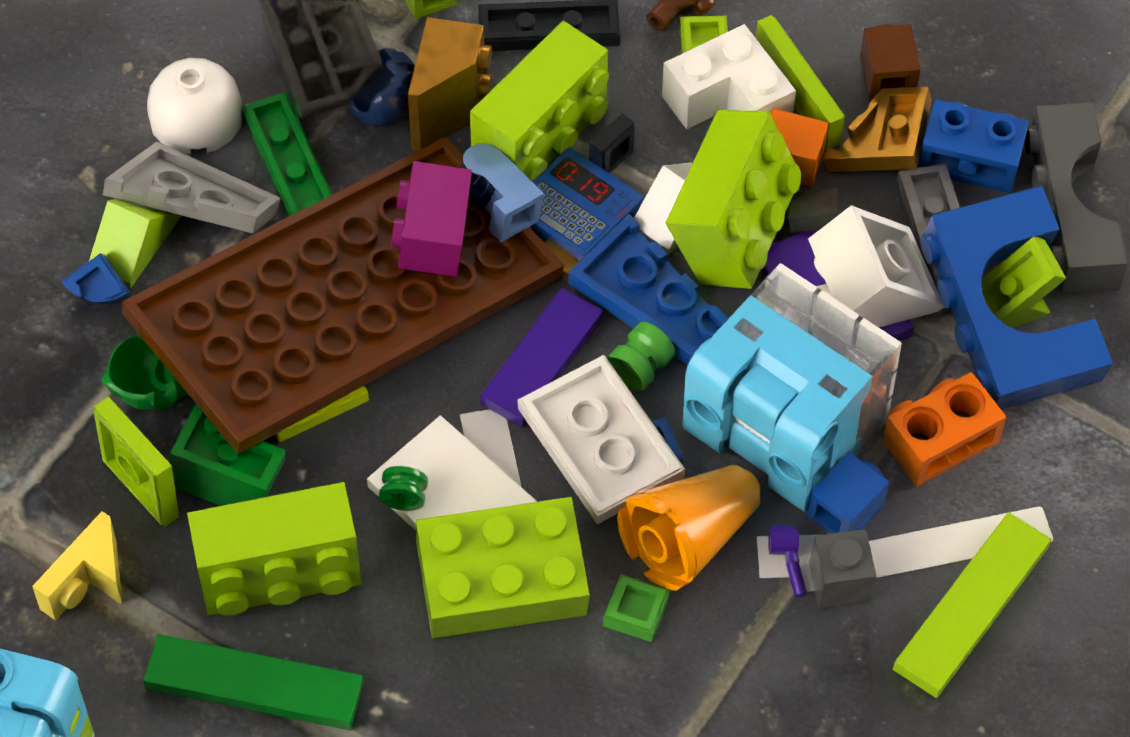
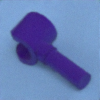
M772 525L768 535L769 555H785L786 567L794 596H804L807 594L799 565L798 530L790 525Z

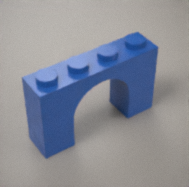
M1043 186L932 215L921 236V249L924 258L928 264L934 263L940 279L937 283L940 300L945 308H951L957 323L954 327L958 347L962 353L968 352L974 368L972 373L1001 410L1101 382L1113 365L1096 319L1044 333H1027L1015 330L1001 322L990 311L984 300L981 279L982 274L987 269L1003 262L1033 236L1045 239L1050 248L1059 232V226Z

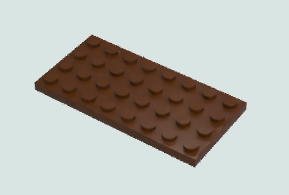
M444 137L122 301V314L236 453L240 454L562 277L564 264L530 227L500 242L489 231L491 215L482 207L479 201L468 198L457 277L398 268L400 248L391 247L395 217L405 219L406 210L396 209L400 180H411L413 161L461 168L464 155L447 137Z

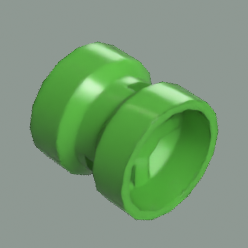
M639 322L628 334L626 345H618L606 358L628 389L642 392L654 380V371L657 368L666 367L676 356V350L668 336L659 328L648 322Z

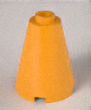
M729 465L632 495L624 501L626 506L619 509L617 515L619 535L625 550L632 561L640 556L647 567L650 568L643 574L652 583L668 590L677 591L691 583L759 507L760 485L757 478L750 471L738 465Z

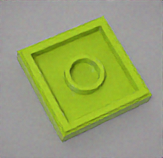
M108 396L96 404L93 411L102 460L156 521L166 527L179 518L172 465Z

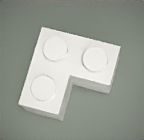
M745 24L664 62L662 98L686 130L714 117L717 110L767 111L770 114L773 108L790 113L794 111L796 90Z

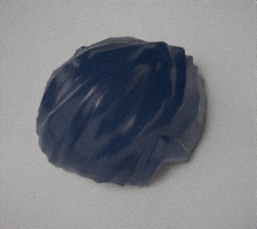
M382 48L373 55H368L362 61L348 94L351 114L366 125H374L375 127L393 125L409 114L408 93L415 68L411 59L403 52L393 48Z

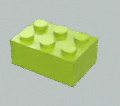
M563 20L470 111L471 146L476 144L495 146L533 182L559 154L574 146L578 135L589 124H596L604 116L608 108V49Z
M717 110L665 222L700 285L752 289L760 270L766 265L768 251L775 235L783 226L785 213L793 194L800 187L802 176L800 168L795 163L784 141V137L779 132L770 112Z
M345 482L187 513L208 616L214 614L224 616L237 615L246 611L249 607L269 603L273 605H287L297 601L300 597L318 593L337 595L348 591L353 586L362 585L357 538Z
M572 497L416 519V544L432 639L587 615L590 593Z

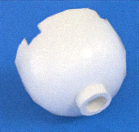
M186 58L175 61L162 69L151 84L147 100V113L153 135L162 144L183 154H191L190 149L206 148L207 153L220 149L232 141L242 126L243 103L235 79L222 66L204 58Z

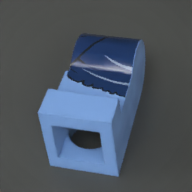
M476 144L469 147L464 153L461 168L472 170L468 198L479 201L482 207L491 215L489 231L500 242H503L539 222L544 193L495 146Z

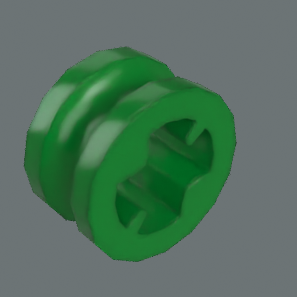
M392 466L384 470L382 474L384 486L379 491V500L390 508L404 511L417 510L424 506L425 494L423 491L428 486V477L423 472L406 466Z

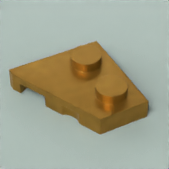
M929 88L881 89L869 103L866 112L857 116L847 128L849 138L838 150L829 148L824 154L823 159L827 172L917 169L932 102Z

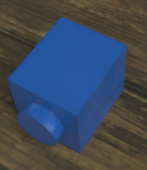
M848 452L811 490L806 517L829 534L861 530L884 507L889 481L885 479L882 471L876 465L866 460L861 461L851 452Z

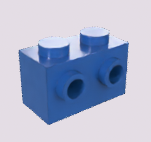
M935 99L922 145L918 168L945 163L951 180L1011 194L1029 120L1016 118L1007 113H994L968 107L960 102H946Z

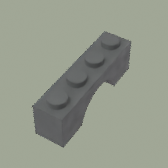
M1093 102L1036 106L1032 125L1028 126L1024 140L1026 153L1034 154L1036 164L1032 169L1033 188L1043 186L1060 229L1051 244L1052 246H1050V250L1067 278L1059 284L1061 294L1119 290L1128 264L1119 222L1105 219L1088 210L1075 195L1071 184L1080 175L1094 169L1102 142Z

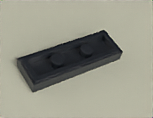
M617 0L478 4L479 25H484V45L492 46V51L533 50L563 20L603 47L620 46Z

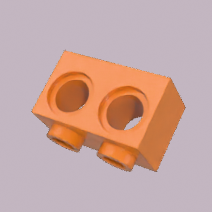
M970 372L957 380L954 378L945 379L937 384L927 396L915 402L912 400L904 401L893 408L887 416L882 442L914 485L918 487L999 443L1007 417L975 375ZM962 411L971 417H960L953 412ZM911 434H923L929 439L919 440L911 436Z

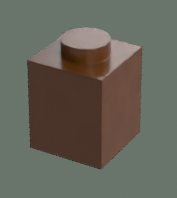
M883 24L877 27L864 28L860 60L869 102L872 101L881 89L917 87L921 69L911 24Z

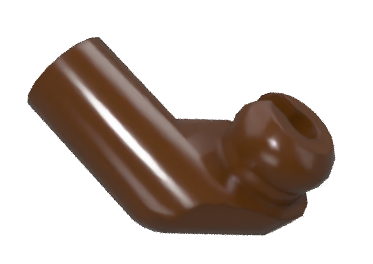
M660 0L646 15V19L654 29L663 31L683 9L691 6L697 15H702L715 5L716 0Z

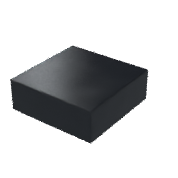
M621 113L590 141L589 160L608 173L615 169L634 151L635 122Z

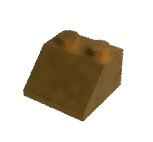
M427 17L408 93L412 151H419L469 125L470 111L492 90L493 77L492 74H488L492 46L484 45V25Z

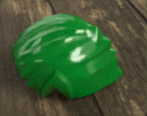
M130 336L115 347L109 359L107 371L101 378L102 384L107 386L112 394L117 395L128 405L138 410H167L188 395L141 336Z

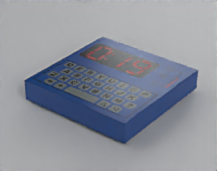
M569 147L533 181L544 193L539 222L531 225L530 228L545 241L547 239L551 240L569 254L581 260L628 214L634 217L645 196Z

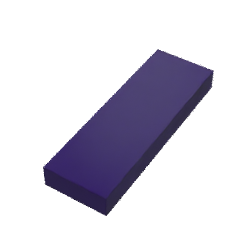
M561 288L480 395L481 405L523 428L527 421L518 410V399L561 377L603 320V310Z

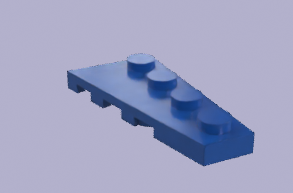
M628 214L569 271L567 284L632 328L639 322H648L659 328L673 343L676 350L675 357L688 365L701 344L711 338L729 318L716 305H709L699 295L697 284L687 274L680 275L667 261V253L656 241L650 243L639 231L640 224Z

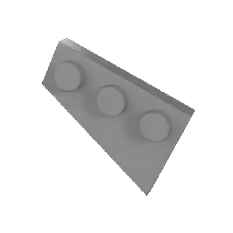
M157 141L105 179L103 196L249 233H255L276 216L280 203V197Z

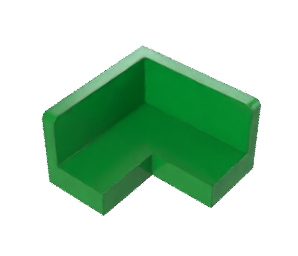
M195 404L170 451L169 463L172 465L176 489L224 506L268 497L269 491L285 461L286 450L262 441L237 454L198 405Z

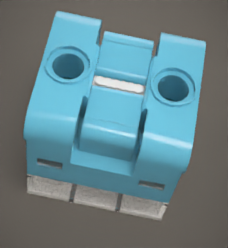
M780 263L711 338L701 344L692 356L685 376L683 429L719 454L725 453L729 448L768 475V488L804 513H807L811 490L848 452L857 456L886 423L887 416L890 413L902 343Z

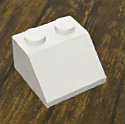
M851 205L808 238L815 255L814 265L817 271L825 279L832 297L859 314L858 325L865 318L879 328L932 314L944 307L910 227Z

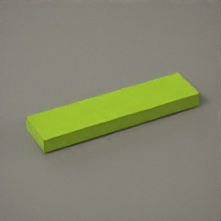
M1007 512L896 659L893 670L933 697L938 698L1048 550L1052 539Z

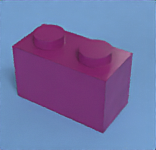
M413 161L411 180H400L396 209L406 210L405 219L395 217L391 247L400 248L398 268L457 277L463 243L471 169Z

